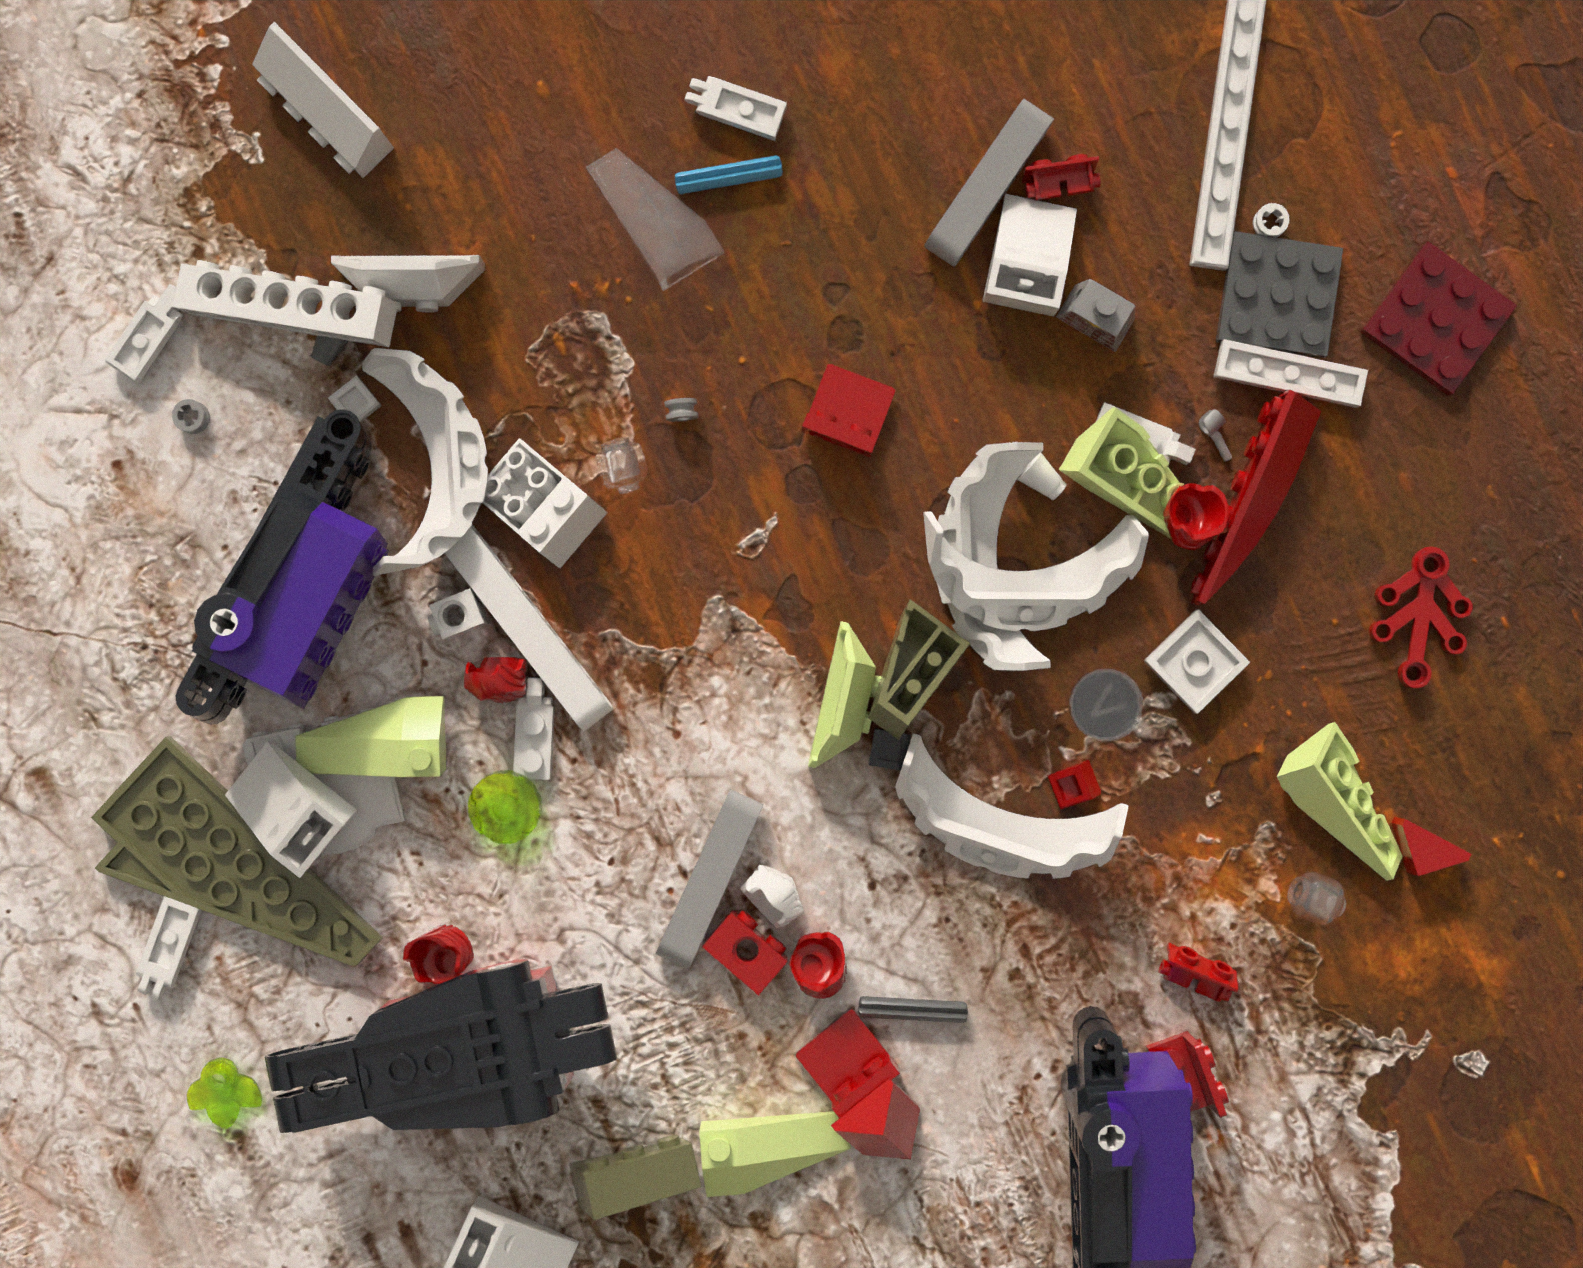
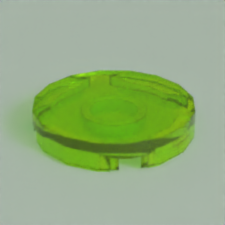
M498 770L484 776L473 788L468 799V816L474 829L481 835L484 834L490 838V841L498 844H513L525 839L538 825L542 814V798L536 786L525 775L512 770Z

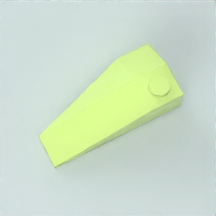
M1112 407L1076 439L1059 470L1087 490L1126 513L1134 515L1138 520L1171 539L1164 521L1163 512L1174 490L1179 488V486H1183L1184 483H1179L1169 469L1167 459L1163 454H1159L1150 442V436L1144 427L1116 407Z
M444 696L405 697L296 735V762L312 774L387 777L441 776L446 770Z
M1335 722L1330 723L1287 755L1277 778L1282 789L1290 795L1294 803L1385 880H1392L1403 857L1385 816L1376 814L1370 795L1374 792L1369 782L1363 784L1354 766V764L1360 761L1353 747Z
M834 1111L702 1121L699 1135L706 1196L745 1194L851 1149V1144L836 1133L831 1126L839 1117Z

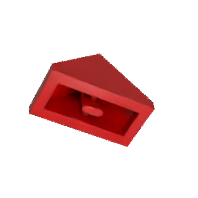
M1394 817L1391 822L1398 847L1403 856L1402 859L1406 872L1409 874L1421 876L1469 861L1472 855L1406 819Z

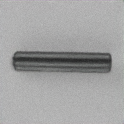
M862 996L859 999L858 1013L862 1018L965 1023L968 1016V1006L965 1002Z

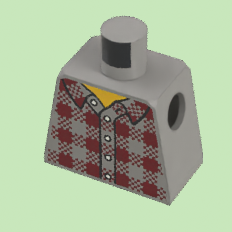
M1088 279L1074 285L1056 317L1116 352L1135 320L1136 306L1094 280Z

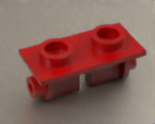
M1077 154L1068 157L1066 161L1052 163L1051 160L1044 159L1031 163L1030 166L1025 167L1022 177V183L1031 182L1025 184L1027 198L1034 197V200L1037 201L1061 197L1059 183H1066L1068 196L1094 192V188L1101 186L1099 173H1093L1097 167L1099 156L1088 158L1086 154Z
M1168 943V961L1163 959L1158 973L1164 975L1163 978L1188 989L1193 978H1195L1198 982L1194 991L1217 1002L1221 1000L1228 1002L1232 991L1238 992L1237 971L1233 970L1230 965L1220 960L1212 961L1202 957L1190 947H1179Z

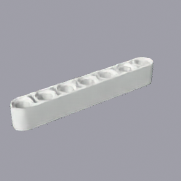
M471 525L462 538L445 552V555L572 719L585 732L614 709L612 704L476 528Z

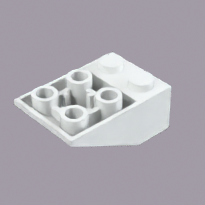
M1005 194L983 302L1054 317L1061 304L1077 209Z
M520 438L487 476L486 491L482 503L540 554L559 568L563 566L608 513Z
M270 740L265 743L225 794L268 853L299 878L312 866L357 811V809Z
M478 1196L468 1213L444 1268H568L579 1241Z

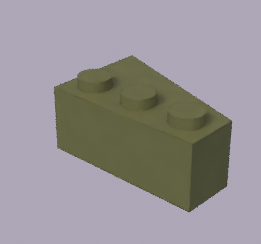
M909 600L900 615L868 718L899 740L970 643L915 602Z
M679 1135L660 1138L657 1140V1144L633 1146L621 1152L569 1163L578 1206L593 1220L701 1188L692 1143L684 1138H679Z

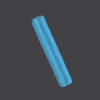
M776 155L678 172L675 174V183L678 193L685 194L782 176L783 170L781 159Z

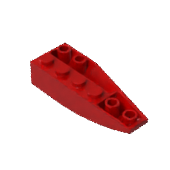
M1287 390L1277 397L1274 396L1270 403L1265 402L1259 413L1257 422L1262 425L1257 437L1252 436L1244 451V456L1248 457L1244 470L1237 471L1230 490L1235 493L1230 505H1228L1226 528L1222 533L1218 534L1216 539L1213 538L1209 541L1203 556L1204 559L1208 560L1203 573L1198 572L1192 582L1190 593H1193L1194 596L1191 603L1195 605L1205 604L1234 574L1254 549L1277 514L1296 477L1321 411L1292 390Z

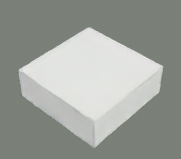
M357 375L328 397L337 410L351 411L358 417L360 422L381 407V404Z

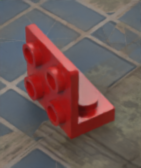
M828 364L810 411L806 414L802 425V432L870 458L894 397L895 389L838 366Z
M853 1009L847 1010L796 1052V1058L831 1100L832 1110L839 1118L887 1079L893 1080L900 1074L898 1064Z
M1188 1031L1146 1046L1148 1052L1168 1051L1178 1070L1183 1071L1185 1082H1189L1192 1088L1193 1102L1192 1106H1190V1112L1209 1106L1219 1118L1227 1116L1224 1104L1229 1103L1227 1093L1222 1082H1217L1214 1074L1211 1072V1068L1216 1067L1208 1045L1204 1046L1200 1038L1195 1039Z

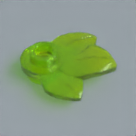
M221 1057L210 1060L205 1064L200 1078L193 1082L187 1091V1103L190 1110L196 1111L206 1108L207 1115L212 1123L221 1128L228 1129L236 1121L240 1107L256 1108L262 1105V1094L258 1084L252 1077L240 1074L233 1061ZM213 1075H222L225 1081H219Z

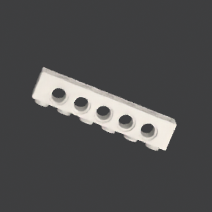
M197 260L196 266L181 263L172 307L194 316L389 347L398 303L385 297L386 291L374 287L364 286L363 291L360 292L351 290V285L337 281H330L328 287L318 285V280L309 277L296 276L295 281L285 280V275L264 270L262 276L252 275V270L244 267L230 265L229 271L220 270L219 265L215 263ZM222 286V291L217 296V291ZM255 291L253 300L249 302L252 292ZM289 295L288 303L282 308L283 300ZM322 301L320 311L315 313L317 304ZM356 306L355 315L349 319L350 310Z

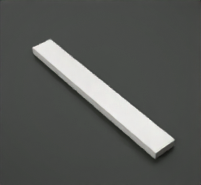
M1227 0L1189 266L1226 271L1229 266L1266 0Z

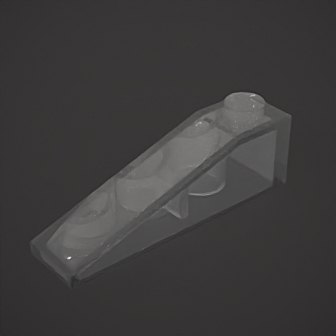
M615 148L586 166L587 171L663 291L725 253L703 218L619 149Z

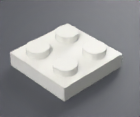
M1199 609L1195 610L1144 660L1194 714H1198L1250 663Z

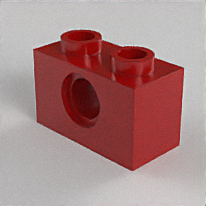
M732 909L704 941L702 947L759 996L788 962V956L784 954L787 948L772 934L767 938L756 929L759 923L747 912L742 910L738 914ZM743 940H752L757 944L759 951L754 957L745 958L739 954L737 950L738 944Z

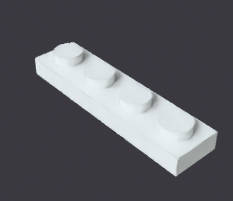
M1224 339L1220 343L1214 378L1280 392L1292 390L1303 397L1357 408L1361 406L1368 370Z

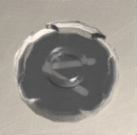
M1095 669L1083 675L1073 686L1069 697V713L1076 728L1087 737L1098 741H1116L1129 735L1139 724L1142 715L1143 697L1136 682L1126 673L1114 669Z

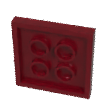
M1427 241L1422 245L1360 332L1449 396L1456 391L1517 305Z

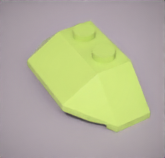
M840 622L808 762V767L812 768L820 766L858 742L861 733H869L872 721L868 718L870 712L866 710L869 697L875 698L881 676L875 675L876 666L850 625L846 622Z

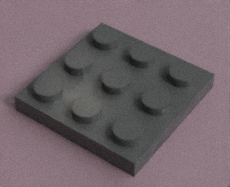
M1235 231L1232 238L1229 266L1225 275L1216 342L1221 343L1225 339L1291 354L1318 358L1327 357L1343 248Z

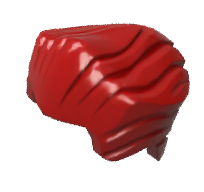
M1194 483L1179 486V488L1174 490L1163 512L1164 521L1173 543L1184 549L1196 550L1224 531L1228 519V503L1225 494L1214 485L1203 487Z
M485 657L478 668L472 662H467L464 688L481 701H494L503 704L520 699L526 693L525 673L527 670V659L518 657Z
M444 924L431 929L407 943L403 952V960L410 962L413 975L419 983L441 984L458 977L474 958L470 940L463 931L456 926L453 927L452 924L447 926Z
M830 932L809 933L798 939L789 963L797 984L807 996L817 999L832 997L842 989L843 983L846 981L847 962L842 941Z

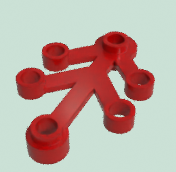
M1432 546L1418 550L1412 558V569L1393 583L1379 586L1374 594L1375 600L1379 605L1392 606L1399 601L1400 594L1419 583L1418 594L1414 600L1386 620L1375 621L1369 627V636L1373 641L1387 642L1392 639L1395 631L1413 619L1408 657L1398 668L1399 681L1408 688L1424 687L1431 679V668L1424 661L1429 623L1432 624L1442 638L1441 647L1447 654H1460L1467 647L1465 636L1454 629L1433 600L1435 586L1447 599V612L1453 618L1469 616L1473 610V604L1469 598L1462 596L1447 575L1450 563L1446 553ZM1427 558L1434 562V569L1431 572L1424 568V562ZM1386 588L1391 590L1393 594L1390 602H1386L1382 598V592ZM1458 600L1462 601L1465 605V610L1462 614L1455 611V603ZM1381 624L1387 629V634L1384 638H1380L1376 633L1377 627ZM1453 636L1459 641V647L1456 650H1452L1449 646V640ZM1410 667H1414L1417 670V677L1414 680H1410L1407 677V670Z

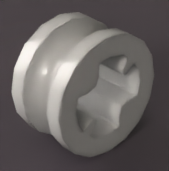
M695 398L671 399L664 402L665 407L669 409L666 421L677 422L699 418L698 412L694 411V406L697 405V399Z
M185 399L175 405L172 411V419L178 429L190 434H197L207 428L210 422V414L205 405L192 399ZM188 408L199 414L198 420L193 419L194 425L183 420L184 413L189 414Z

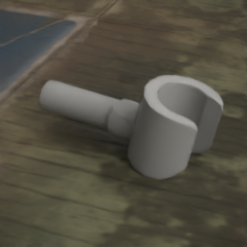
M1209 410L1200 418L1199 427L1214 441L1224 462L1228 461L1232 456L1222 435L1218 431L1226 423V420L1219 411Z

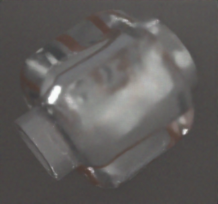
M621 437L601 444L602 450L596 454L595 461L603 485L611 489L617 488L619 494L639 489V481L643 480L648 474L647 464L640 444L633 441L630 442L629 437Z
M1306 872L1296 877L1289 886L1288 902L1292 912L1302 919L1318 925H1328L1337 917H1340L1346 908L1345 893L1342 885L1337 880L1320 873Z

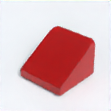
M1089 760L1047 775L1060 809L1092 800L1101 794L1100 786Z

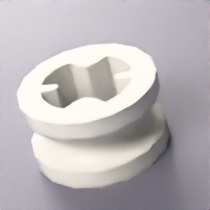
M1269 203L1263 206L1253 218V229L1257 235L1277 238L1287 229L1289 224L1287 210L1282 205L1276 203ZM1272 213L1278 217L1275 223H1279V227L1274 226L1271 229H1267L1264 226L1267 221L1262 220V217H1268Z

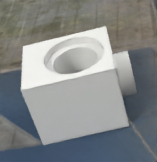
M471 588L429 605L432 614L428 615L429 624L436 636L441 634L443 640L454 639L489 624L481 601ZM454 606H460L465 614L463 622L458 626H452L448 621V612Z

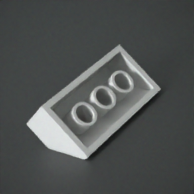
M273 22L269 26L252 64L261 74L257 81L272 96L277 92L280 93L286 100L282 105L284 109L297 122L304 118L312 126L308 133L323 148L330 144L338 152L333 158L348 174L355 170L364 178L394 147L380 128Z

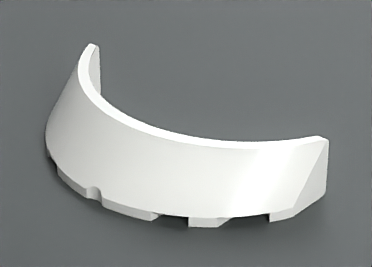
M381 348L371 350L362 363V369L390 389L412 414L422 432L429 452L432 485L428 508L419 529L395 556H384L373 567L374 576L420 567L440 557L454 546L472 525L479 506L483 502L488 476V467L485 464L487 451L478 420L472 417L462 400L464 396L452 382H447L436 371L423 363L425 359L411 351Z
M1012 442L986 445L975 453L978 456L970 463L961 477H955L947 492L951 496L945 514L939 515L938 523L943 529V537L959 553L976 563L997 569V535L1005 502L1021 472L1043 451V443ZM938 585L942 603L948 604L955 620V624L952 625L955 632L967 640L972 648L985 659L983 661L984 664L994 670L1024 671L1051 668L1050 660L1036 650L1020 630L1009 631L990 627L966 612L962 613L951 603L950 599Z
M923 512L928 563L940 589L962 613L966 612L990 627L1009 631H1018L1020 629L1038 631L1065 625L1067 619L1085 611L1090 614L1106 603V598L1128 577L1132 580L1140 570L1149 538L1148 532L1134 515H1126L1102 541L1069 561L1039 570L1005 571L981 565L959 553L943 537V529L933 513Z
M914 733L895 786L899 799H904L907 807L915 816L914 824L925 835L931 833L946 844L945 851L974 866L985 867L991 872L1019 878H1029L1031 873H1051L1053 879L1069 877L1074 870L1096 863L1100 867L1109 862L1121 840L1128 811V805L1120 803L1113 808L1090 816L1071 819H1044L1023 816L999 809L975 798L951 781L932 760L923 744L921 736Z

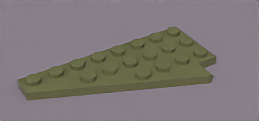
M171 736L165 737L91 817L117 842L95 867L100 873L353 967L359 965L383 939L370 924L310 868L299 878L272 857L225 796L228 790Z

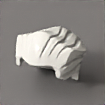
M759 865L757 867L758 870H755L753 875L740 888L776 928L788 925L804 913L792 877L781 873L779 870Z

